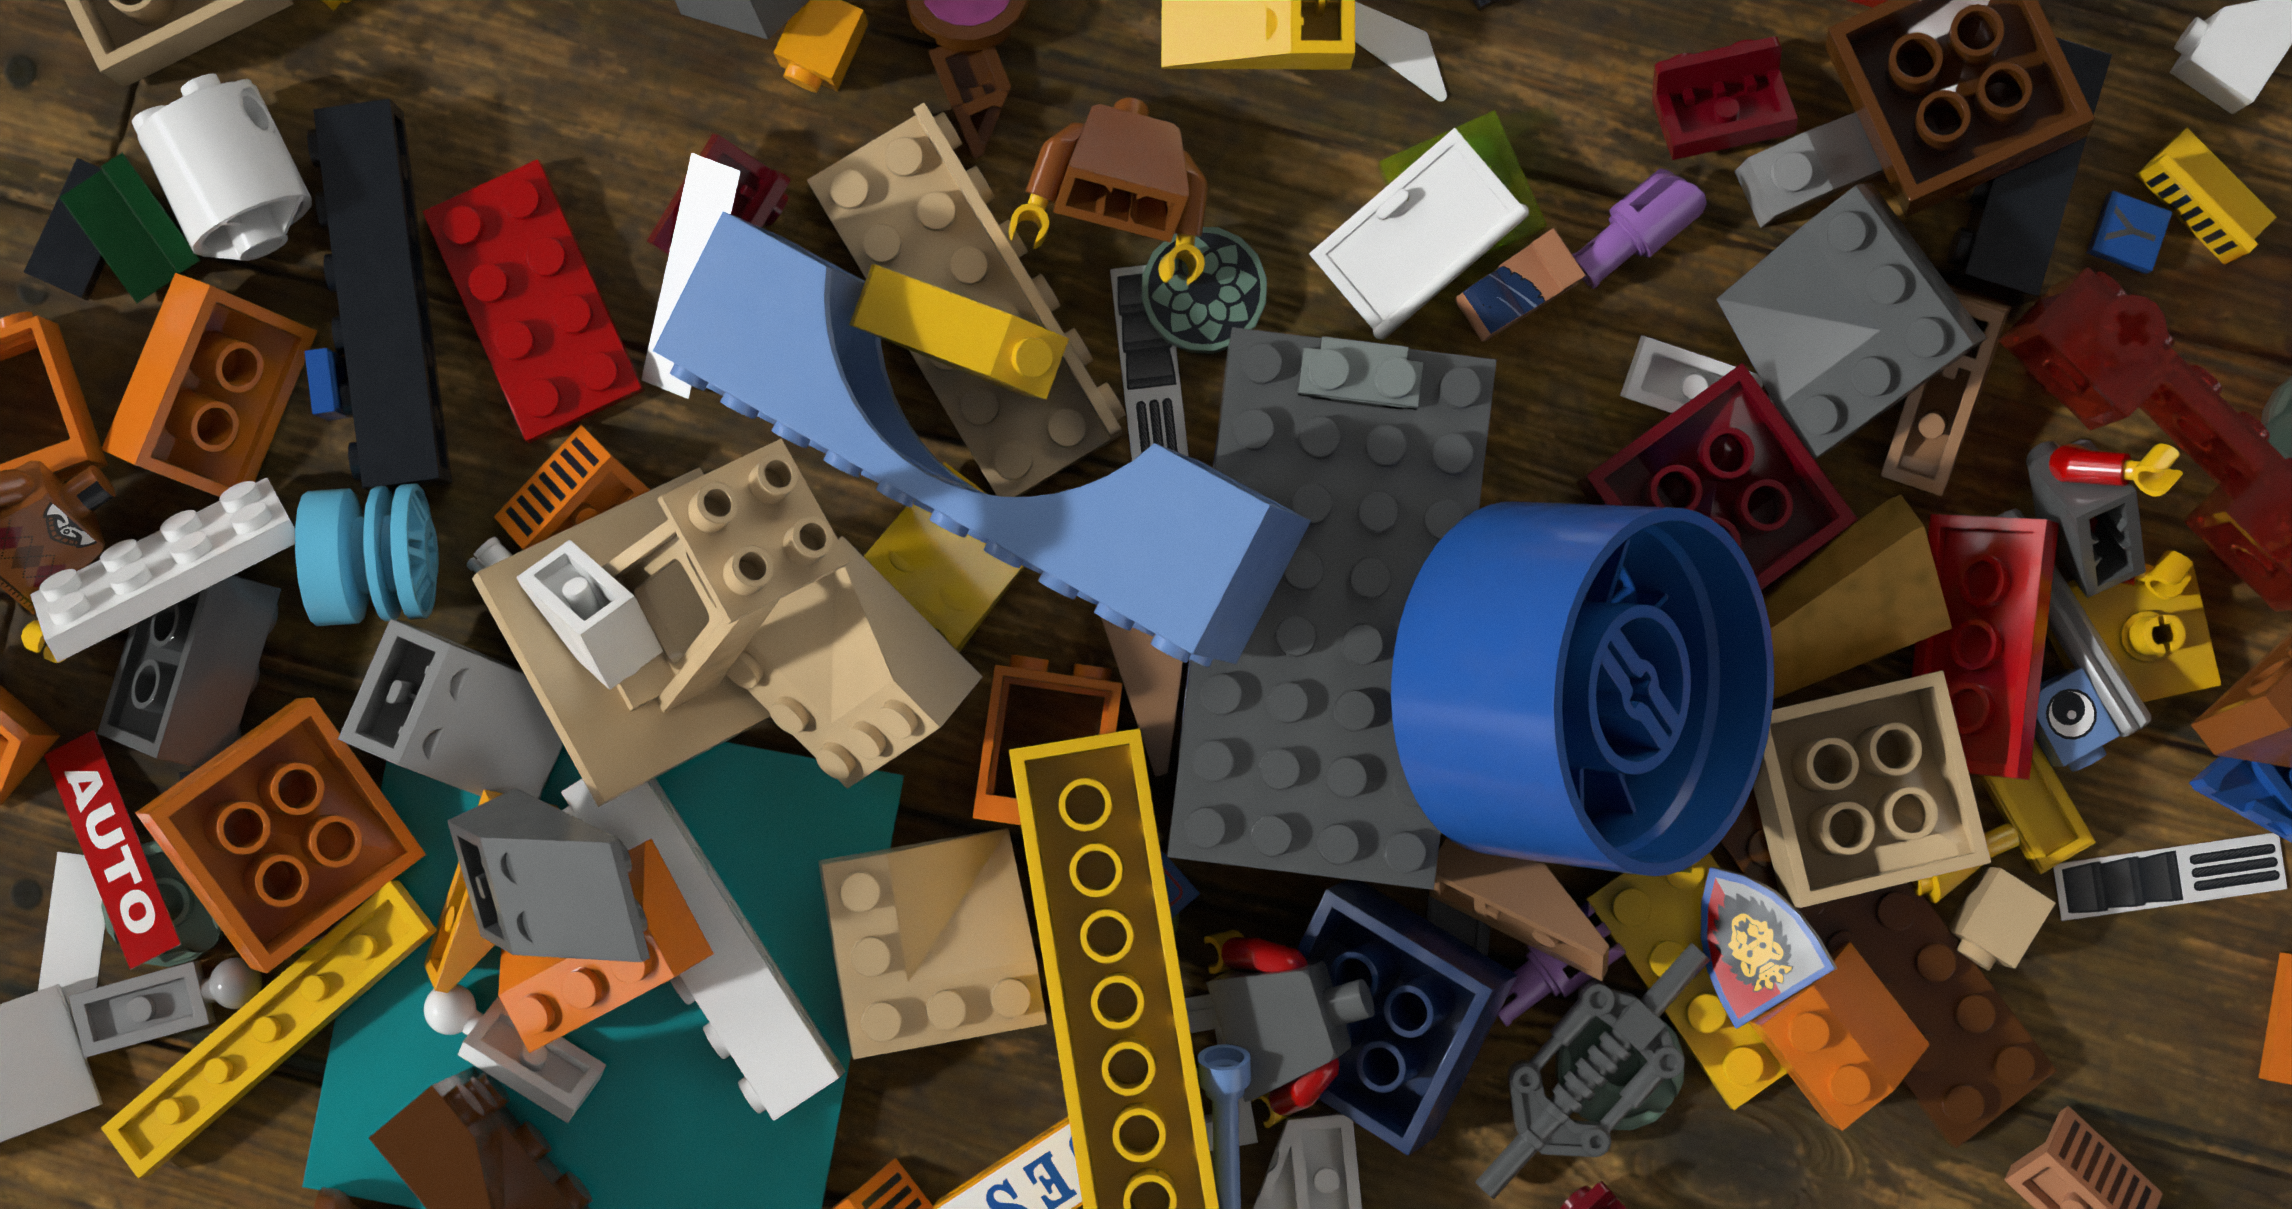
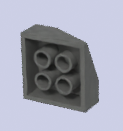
M1873 183L1855 185L1800 227L1717 298L1720 307L1773 403L1813 459L1835 449L1987 339Z

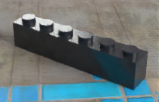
M390 99L313 109L316 129L308 130L307 143L311 161L314 167H321L324 191L316 192L315 204L320 226L323 230L329 229L332 254L324 255L323 264L327 286L331 292H337L340 316L332 318V335L337 353L339 355L345 354L348 379H343L340 382V397L346 417H353L356 442H351L348 445V458L352 476L355 480H361L362 489L368 491L375 486H386L391 492H394L397 487L403 484H418L421 488L451 484L450 460L404 111Z

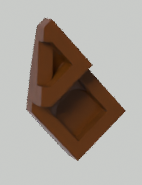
M940 46L928 51L971 155L974 160L980 158L985 152L1011 88L996 48L991 46L978 51L950 50Z

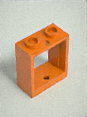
M29 311L1 318L0 361L39 348L70 439L0 464V471L16 469L29 461H41L64 482L74 478L91 465L99 469L108 466L59 324L38 315L34 316Z
M1011 655L1009 667L995 665L972 818L1021 825L1017 798L995 794L1011 685L1105 698L1099 734L1101 735L1117 731L1123 683L1111 681L1112 669L1074 664L1073 676L1047 672L1049 660Z

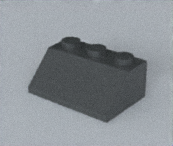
M234 574L130 626L97 734L154 758L197 768L240 739V723L246 703L259 680L260 670L258 664L267 635L273 630L278 618L277 602L281 589Z

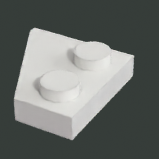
M1340 1112L1287 1117L1253 1209H1362L1353 1121Z

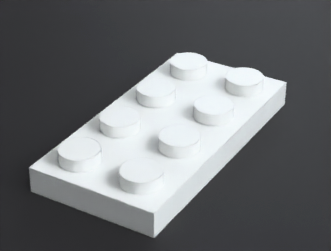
M264 478L256 483L254 481L238 483L224 491L219 498L220 501L198 512L195 510L179 512L165 520L160 526L159 531L137 542L134 539L118 542L106 549L101 554L100 560L78 571L74 569L62 570L43 581L40 585V590L30 594L45 642L57 662L294 545L295 528L268 478Z

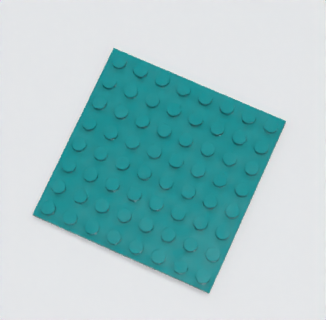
M724 742L656 777L665 794L846 1072L840 1078L775 1121L772 1120L767 1110L758 1114L748 1103L739 1087L738 1081L745 1076L730 1055L722 1059L708 1041L703 1031V1026L709 1023L705 1014L696 1001L690 1005L686 1004L670 980L563 1035L562 1038L606 1064L601 1079L569 1123H566L504 1083H500L510 1097V1101L505 1104L521 1125L525 1121H529L543 1134L551 1147L547 1157L563 1175L570 1171L585 1185L592 1196V1202L588 1204L590 1209L823 1208L851 1053L849 1051L818 861L891 848L905 775L875 770L847 789L838 779L826 774L820 768L815 758ZM564 745L540 798L543 802L557 805L560 810L569 806L561 792L582 779ZM386 761L381 792L426 853L424 857L392 881L399 880L436 927L459 862L447 820L477 807L481 796ZM433 935L335 1018L302 1187L320 1190L322 1187L335 1188L352 1197L416 1209H426L370 1141L369 1137L431 1085L471 1067H474L480 1075L484 1072L458 1056L461 1045L468 1035L463 1032L455 1035L438 1033L429 1026L425 1019L424 1003L434 987L424 967V961ZM496 945L457 983L472 993L476 1001L477 1010L485 1014L496 998H499L501 948Z

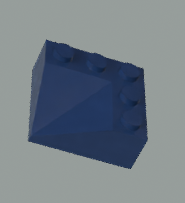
M1349 879L1326 889L1297 950L1304 955L1307 961H1324L1333 987L1363 979L1368 985L1373 998L1374 1015L1367 1019L1346 1024L1351 1039V1048L1338 1057L1340 1063L1339 1073L1318 1099L1409 1156L1436 1137L1518 975L1363 881Z

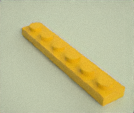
M399 880L389 881L102 1126V1131L138 1179L151 1176L438 931Z

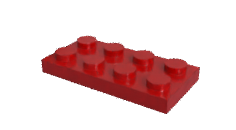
M538 159L422 211L525 441L529 443L537 441L645 391L545 168Z
M1930 515L1928 542L1952 629L1915 643L1912 677L1943 670L1968 772L1972 775L2030 780L2059 523L2048 519Z

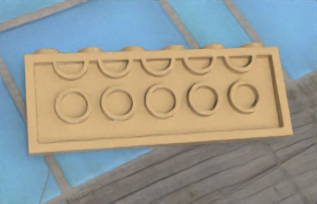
M922 103L913 109L915 116L807 179V182L865 278H867L871 265L876 264L1015 315L1069 338L1047 399L1015 394L910 351L996 496L1020 497L1122 436V429L1117 420L1125 416L1126 413L1110 385L1106 382L1096 387L1084 366L1092 362L1093 358L1076 329L1072 328L1064 333L1051 313L1060 307V303L1044 276L1039 274L1031 279L1019 260V257L1028 253L1017 231H1015L1013 240H1010L1008 234L1009 219L1000 225L996 222L986 205L995 199V196L976 165L966 171L953 151L963 144L944 112L933 117L926 104Z

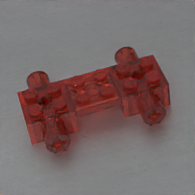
M2089 267L2051 286L1998 341L2028 369L2025 374L2031 380H2035L2042 386L2040 389L2046 395H2054L2090 431L2128 418L2138 407L2148 415L2218 484L2183 522L2209 546L2206 551L2212 557L2223 563L2222 567L2228 573L2234 572L2275 612L2292 610V458L2288 457L2285 459L2267 442L2270 439V433L2258 419L2245 411L2237 412L2219 395L2223 389L2212 374L2201 366L2195 364L2188 365L2172 349L2175 342L2167 331L2165 315L2156 303L2143 296L2133 294L2127 296L2124 289L2113 278L2103 272L2095 274Z

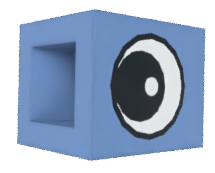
M2083 668L2064 669L2042 681L2040 684L2035 739L2052 767L2068 765L2071 771L2074 772L2103 758L2107 753L2102 745L2119 737L2120 734Z

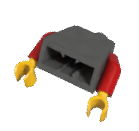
M2084 439L2061 447L2054 441L2040 443L2029 452L2026 458V466L2029 469L2036 519H2048L2059 523L2056 553L2087 598L2120 583L2135 586L2137 581L2145 582L2147 588L2160 599L2171 600L2178 597L2192 579L2191 574L2188 573L2192 568V561L2179 552L2165 551L2154 566L2145 563L2137 491L2129 482L2134 480V483L2140 490L2152 497L2165 494L2183 475L2181 470L2169 469L2180 456L2176 448L2168 444H2157L2141 461H2133L2128 453L2100 451L2090 440Z
M1236 930L1204 937V943H1212L1219 954V961L1208 965L1209 973L1216 974L1231 970L1206 983L1225 1043L1242 1047L1251 1056V1083L1245 1088L1243 1098L1245 1102L1261 1099L1266 1103L1270 1111V1117L1262 1122L1266 1128H1270L1293 1113L1311 1107L1339 1073L1340 1063L1338 1057L1351 1048V1039L1346 1024L1373 1017V998L1368 985L1363 979L1333 987L1324 961H1307L1304 955L1297 949L1260 938L1244 937Z

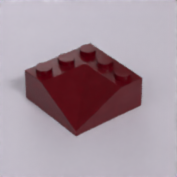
M1743 363L1576 482L1592 505L1684 508L1711 518L1724 528L1743 551L1754 571L1761 590L1858 520Z

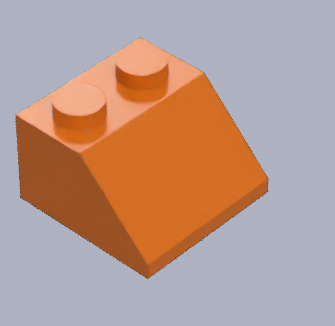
M1849 941L1830 954L1837 966L1836 970L1748 1022L1824 1121L1841 1131L1892 1093L1930 1045Z

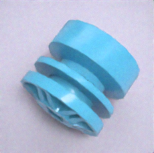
M418 484L400 485L396 488L394 497L386 486H375L369 492L365 513H363L357 495L350 488L307 491L301 496L295 525V558L303 605L312 623L316 626L360 623L365 618L370 595L378 616L384 621L396 620L400 616L401 609H403L404 614L410 620L427 619L432 614L439 567L438 543L424 490Z

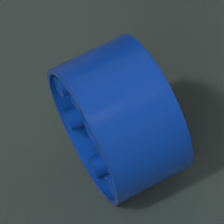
M1501 502L1490 504L1461 519L1444 535L1424 562L1407 598L1394 648L1391 679L1392 721L1400 762L1408 785L1427 818L1443 835L1465 849L1481 854L1637 875H1670L1697 863L1711 852L1735 823L1750 795L1762 763L1771 723L1774 696V656L1767 609L1754 571L1735 540L1711 518L1693 510L1670 507L1538 502Z

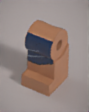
M1552 228L1534 240L1529 246L1500 264L1494 272L1466 289L1454 301L1481 341L1484 342L1575 287L1586 275L1555 229Z

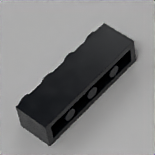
M2056 37L2094 115L2112 54ZM2087 137L1967 190L1965 202L1973 205L1967 227L1960 226L1955 232L1947 255V263L1955 265L1950 279L1951 284L2021 306L2039 297Z

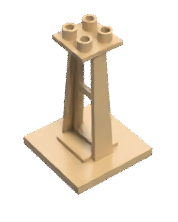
M781 438L705 475L700 467L488 566L478 571L472 580L594 801L600 807L772 718L770 712L746 688L734 683L726 673L781 598L845 567L850 563V560ZM568 540L577 545L635 596L663 650L662 653L642 666L634 675L624 679L611 690L575 658L516 578Z

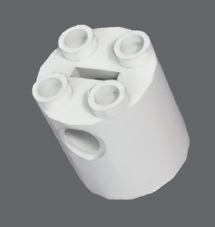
M216 74L199 76L182 86L181 93L183 97L166 106L161 105L146 109L132 119V125L138 135V141L194 254L203 257L244 261L268 255L288 241L286 234L290 225L303 217L312 206V198L257 86L250 79H241L221 84Z

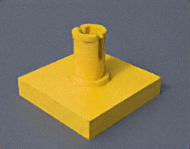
M2193 561L2192 568L2188 572L2191 574L2192 579L2183 592L2171 600H2164L2155 596L2147 588L2145 582L2137 581L2135 586L2120 583L2089 598L2084 595L2079 586L2070 587L2142 702L2221 685Z

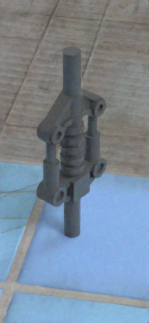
M1690 943L1640 1000L1632 993L1609 988L1600 980L1591 979L1582 984L1578 990V1000L1549 1031L1552 1036L1530 1060H1518L1509 1067L1507 1080L1515 1127L1519 1134L1475 1181L1476 1184L1491 1198L1495 1199L1537 1151L1548 1155L1599 1157L1608 1152L1611 1146L1609 1133L1632 1107L1637 1110L1665 1078H1675L1682 1072L1685 1063L1683 1055L1673 1045L1666 1024L1659 1016L1706 966L1710 959L1693 943ZM1595 1016L1612 1026L1614 1029L1609 1034L1604 1031L1599 1037L1602 1042L1598 1046L1593 1044L1587 1050L1590 1055L1586 1060L1581 1057L1575 1063L1578 1067L1574 1073L1569 1070L1563 1078L1566 1082L1563 1085L1556 1084L1552 1089L1554 1095L1549 1099L1544 1094L1540 1070L1563 1045L1568 1047ZM1634 1046L1648 1062L1621 1090L1619 1094L1622 1098L1599 1123L1573 1120L1570 1115L1573 1112L1578 1114L1584 1108L1581 1104L1586 1098L1590 1101L1596 1095L1593 1091L1597 1085L1602 1088L1608 1080L1605 1076L1609 1072L1612 1075L1615 1074L1619 1069V1066L1616 1064L1621 1059L1625 1062L1631 1056L1628 1051Z

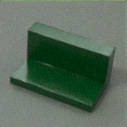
M122 152L100 166L102 170L59 198L138 304L170 283L175 273L182 275L200 263L201 260L193 253L186 239Z

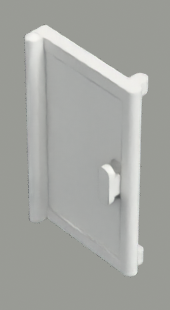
M1453 128L1312 250L1309 255L1373 329V335L1377 339L1384 340L1527 218L1529 210L1525 204H1520L1456 128Z

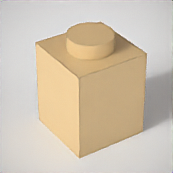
M1984 866L1947 927L1954 937L1961 941L1956 951L1972 960L1976 965L1990 971L1994 963L2015 969L2056 903L2002 868Z

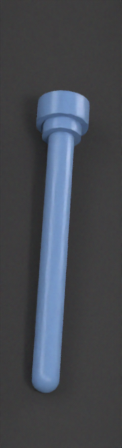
M1221 1044L1207 1047L1198 1054V1082L1205 1089L1206 1096L1212 1100L1214 1178L1219 1208L1241 1209L1238 1099L1243 1097L1245 1088L1251 1083V1056L1242 1047Z

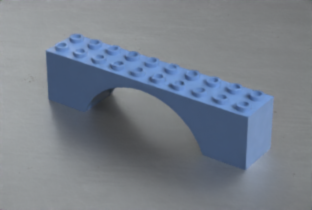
M722 211L653 349V352L674 363L670 371L672 376L697 389L705 391L708 388L722 395L723 397L720 402L742 415L752 419H756L758 416L774 424L772 432L803 448H807L809 445L825 453L826 455L823 460L835 468L857 478L861 474L879 483L876 490L890 499L908 507H912L914 504L931 512L932 515L929 520L958 536L965 538L968 534L977 540L987 543L984 548L985 552L1013 567L1020 568L1023 565L1040 573L1041 576L1038 581L1048 588L1068 598L1075 599L1078 596L1097 605L1094 613L1103 619L1128 631H1131L1133 627L1143 633L1154 636L1150 644L1167 655L1185 663L1190 659L1205 667H1210L1213 659L1237 664L1311 520L1199 460L1156 443L1151 445L1132 462L1108 476L1063 492L1031 497H1001L988 495L977 490L943 465L923 444L905 418L894 395L886 371L881 338L849 326L865 281L778 234Z

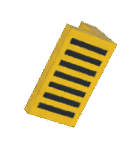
M2188 127L2180 131L2135 175L2224 265L2249 254L2258 245L2254 239L2277 218Z

